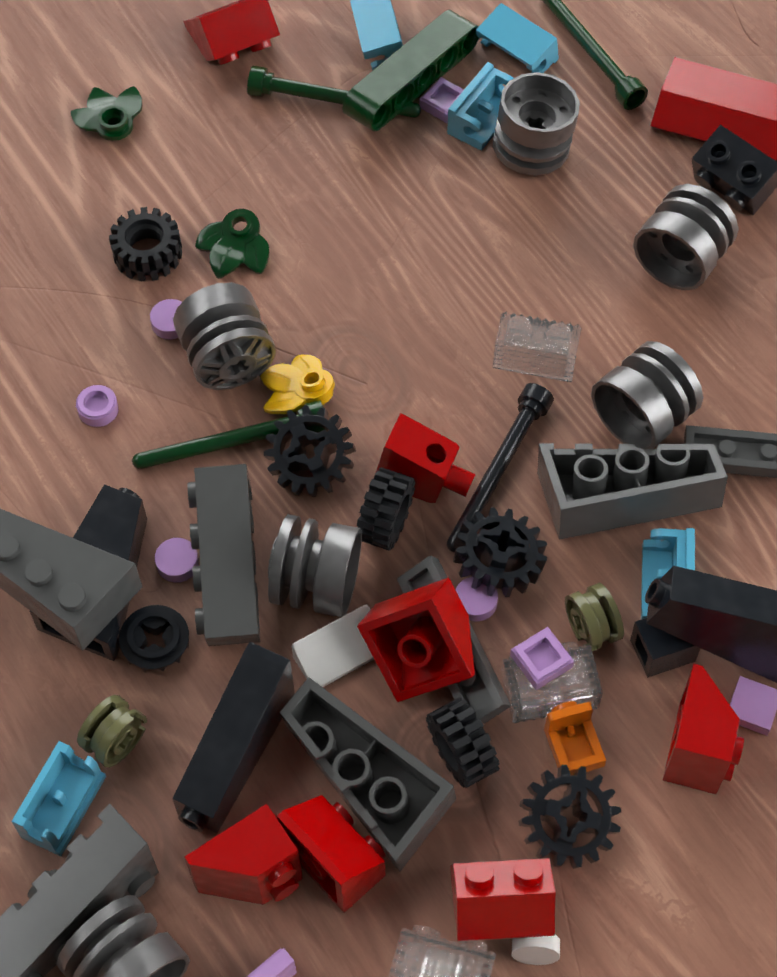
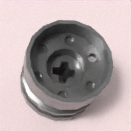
M545 73L521 74L510 80L502 90L494 132L493 148L497 158L506 167L527 175L549 174L560 168L568 158L579 114L580 101L575 90L566 81Z
M683 184L675 186L665 196L663 202L656 208L655 213L635 235L633 248L640 264L656 280L671 288L692 290L703 284L713 271L717 260L726 253L727 248L735 241L739 227L735 214L729 205L717 194L702 186Z
M232 282L216 283L191 294L176 309L173 317L175 331L183 349L187 351L190 366L193 367L195 378L203 387L214 390L232 389L257 378L272 364L276 355L275 344L271 336L268 335L266 325L261 321L260 311L251 292L245 286Z
M647 341L622 361L621 366L615 367L594 384L591 392L594 408L608 430L623 444H635V447L640 449H653L672 432L673 426L676 427L683 423L688 416L701 407L704 398L701 384L688 363L673 349L657 341Z
M287 514L282 522L278 536L275 538L268 565L269 602L283 605L290 591V607L300 609L308 591L313 592L315 612L338 617L346 615L359 567L362 530L357 527L332 523L325 534L324 540L321 541L318 540V522L315 519L309 518L301 533V518Z
M126 895L111 902L88 919L67 941L59 953L56 965L66 977H182L187 970L190 959L168 932L153 935L157 927L155 917L151 913H144L145 908L136 896Z

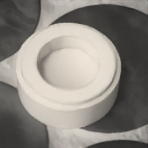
M556 934L555 936L512 938V957L521 963L532 965L555 963L560 959V938Z

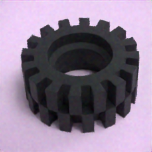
M140 207L141 214L137 215L134 209L127 211L128 219L121 215L117 219L118 225L113 224L111 227L112 235H109V241L114 262L117 264L118 270L121 273L125 271L126 276L130 279H133L135 274H137L138 280L145 282L146 275H151L152 281L159 280V272H162L166 277L171 274L169 266L176 269L179 265L178 259L182 258V244L178 225L175 219L171 220V215L167 212L161 216L160 209L153 208L151 214L148 213L147 207ZM146 238L161 241L156 247L149 250L132 248L136 242Z
M382 467L379 468V471L375 473L374 479L369 484V491H366L365 502L359 512L361 516L357 520V526L362 530V542L388 551L394 548L395 543L399 539V534L404 528V521L408 517V509L412 504L413 499L411 497L415 491L414 478Z
M459 697L426 715L428 730L433 736L432 741L434 745L439 749L438 753L441 759L445 760L449 772L452 771L454 779L463 788H468L499 771L498 765L500 764L495 756L497 754L495 747L490 743L491 738L488 733H485L482 721L476 718V712L472 707L469 708L467 701Z

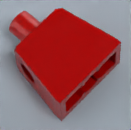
M400 413L384 446L376 470L377 472L382 467L414 478L415 491L412 497L429 503H436L442 487L466 497L476 475L453 464L460 448L456 442Z

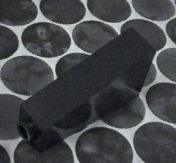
M104 484L73 538L134 562L137 567L147 523L142 499L130 489H115ZM129 602L85 650L115 661L120 648L119 634L126 620ZM29 611L37 630L73 644L37 615Z
M673 566L661 579L656 578L652 581L645 596V602L648 604L647 624L777 683V590L678 566Z
M249 642L172 798L179 815L178 819L189 828L202 832L204 828L215 833L219 832L281 722L282 716L280 711L295 694L289 659L252 642Z

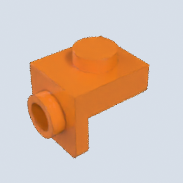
M575 701L561 703L555 706L546 717L544 732L557 768L567 765L570 775L573 776L581 766L586 767V772L605 767L606 764L605 755L591 721L593 709L590 702L577 704Z

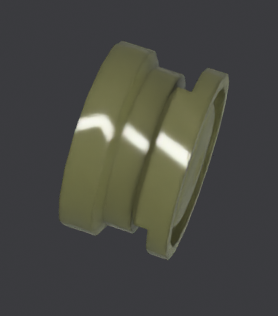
M602 583L587 587L584 594L577 591L565 596V610L569 623L577 640L585 639L587 644L583 645L587 652L601 648L604 641L614 643L623 639L624 626L621 614L611 593Z
M112 695L99 703L88 715L78 732L77 743L86 752H94L96 760L104 767H113L125 759L138 744L146 730L141 723L145 724L147 718L139 710H130L128 702L120 695Z

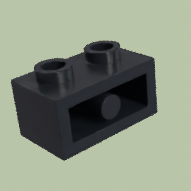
M722 125L715 130L692 157L693 175L696 182L708 190L713 188L724 195L725 201L736 210L741 211L744 209L754 215L777 188V161Z

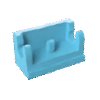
M350 0L364 58L370 59L380 55L385 56L384 59L375 60L371 63L372 70H374L403 46L391 0Z
M502 3L476 29V35L482 39L481 44L486 47L494 44L525 64L527 69L532 71L531 73H544L559 59L558 43L555 36Z
M487 62L448 108L447 134L482 151L494 136L502 90L504 89L503 84L507 85L514 78L494 68L493 64Z
M686 528V530L653 529L650 531L651 539L643 540L641 619L647 618L648 604L645 602V596L654 579H661L673 566L695 571L694 528Z
M58 741L11 821L21 838L59 856H62L106 778V774L101 772L98 763L91 756H87L83 760L74 754L75 751L70 745Z

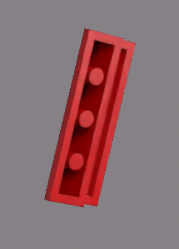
M674 57L662 86L650 126L706 142L715 130L722 125L777 161V84Z

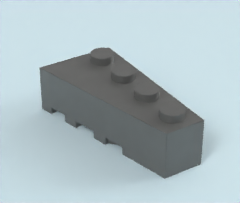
M539 443L537 474L559 540L721 508L723 505L728 476L714 444H658L657 449H640L635 447V444H618V449H593L592 444H575V449H554V443Z
M237 464L194 468L195 482H188L187 489L189 507H197L198 523L190 524L192 550L199 549L200 565L193 566L192 568L194 591H202L203 608L195 609L197 635L204 634L208 646L261 642L258 590L254 577L256 575V555L254 541H252V533H254L251 506L252 487L247 465Z
M0 509V588L83 651L142 588L136 563Z
M308 677L280 711V714L290 732L370 835L382 847L398 871L401 872L455 802L454 786Z
M110 803L98 815L103 824L89 838L79 834L66 848L70 853L65 863L58 870H45L32 883V887L28 892L29 900L23 906L20 903L12 904L0 916V977H44L56 966L59 953L67 941L95 913L126 895H134L139 898L154 884V876L159 871L147 842Z

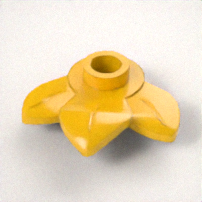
M297 355L291 365L284 363L275 364L267 368L260 375L262 383L274 391L264 405L266 413L287 414L289 410L296 412L304 404L319 400L324 405L333 396L335 387L333 376L330 372L323 370L321 361L312 355Z

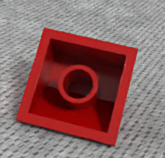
M238 0L183 21L187 31L206 61L218 60L219 65L240 58L238 51L250 47L253 53L272 46L270 39L280 35L268 0Z
M449 577L375 604L357 625L397 702L472 678L475 674L469 615Z
M693 663L680 699L663 781L717 794L722 781H731L735 765H738L740 762L744 738L737 736L740 722L739 717L704 667Z
M323 795L284 809L277 815L278 821L298 849L301 867L343 913L386 876L385 861L383 860L386 857L384 850L370 835L362 838L352 827L354 824L352 816L340 803L335 802L331 805Z
M267 804L184 856L195 888L199 893L264 905L273 898L276 902L287 898L298 888V882L303 879L298 849Z
M550 858L453 863L450 865L457 941L555 936L556 891Z

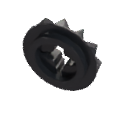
M150 605L136 610L125 620L120 630L119 644L129 664L140 667L144 672L148 669H159L164 672L166 667L172 663H180L182 654L189 648V629L185 619L176 610L163 605ZM144 630L155 636L162 632L165 648L159 647L156 644L146 647L148 641Z

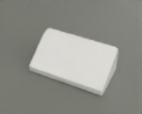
M367 604L292 644L293 658L306 679L310 677L320 686L325 687L374 660L357 627L371 610Z

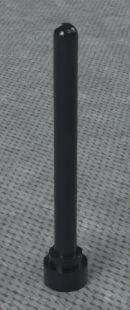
M528 383L518 397L519 414L449 536L447 547L450 551H456L453 545L463 521L472 522L475 512H483L532 422L538 420L540 416H545L550 409L554 397L543 386Z

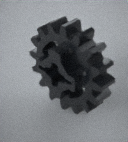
M305 405L302 410V416L298 417L292 410L287 411L289 421L284 424L282 421L276 420L274 424L279 430L278 434H267L266 436L268 442L274 447L265 450L264 456L268 460L275 461L267 468L272 476L281 474L277 483L282 488L289 486L292 482V492L297 496L302 493L304 488H307L309 495L316 497L318 487L321 486L328 493L333 492L331 481L336 479L344 483L346 479L341 473L342 468L353 469L354 467L353 462L346 457V454L356 452V447L353 443L345 442L352 436L351 431L348 427L339 429L342 420L337 414L328 420V412L324 407H320L317 414L313 415L309 406ZM318 426L328 430V432L323 430L316 433L308 430L307 427ZM293 435L289 448L284 450L288 439ZM312 444L315 456L308 459L305 447ZM336 452L333 463L327 468L330 455ZM303 469L312 472L314 477H301L295 475L292 471L298 472Z
M492 507L486 518L479 511L475 512L472 522L463 521L453 545L456 549L453 562L462 564L459 572L460 577L471 575L474 578L471 585L473 589L478 588L481 584L486 585L488 596H492L495 589H501L505 598L510 597L513 587L522 594L525 593L529 583H537L547 561V556L543 555L547 543L546 541L537 540L540 533L539 527L528 529L526 527L528 517L523 516L517 521L513 519L512 509H508L504 516H499L495 507Z
M562 765L558 768V778H555L549 770H546L541 774L544 786L532 782L527 787L534 798L520 801L519 806L529 811V816L518 821L519 826L530 827L532 831L525 838V843L531 844L537 841L541 847L536 856L541 859L549 853L553 854V866L555 867L562 866L566 858H569L573 869L582 867V855L591 864L600 860L596 848L598 847L604 851L611 850L613 844L606 836L607 834H617L621 829L620 826L611 822V817L621 813V807L609 806L608 800L615 794L614 789L602 792L599 786L603 777L599 774L592 780L586 779V767L584 766L579 767L573 776L570 775L568 766ZM567 786L561 800L544 799L551 790ZM587 794L595 802L598 812H594L586 799ZM571 805L573 807V816L579 818V821L568 828L566 826L567 818L560 815V812ZM541 820L546 821L554 834L552 840L545 833ZM581 832L595 834L586 845L572 848L573 843L576 842L577 834Z

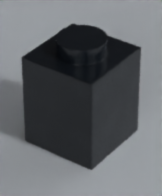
M647 618L635 621L630 641L647 678L696 662L700 651L699 647L647 624Z

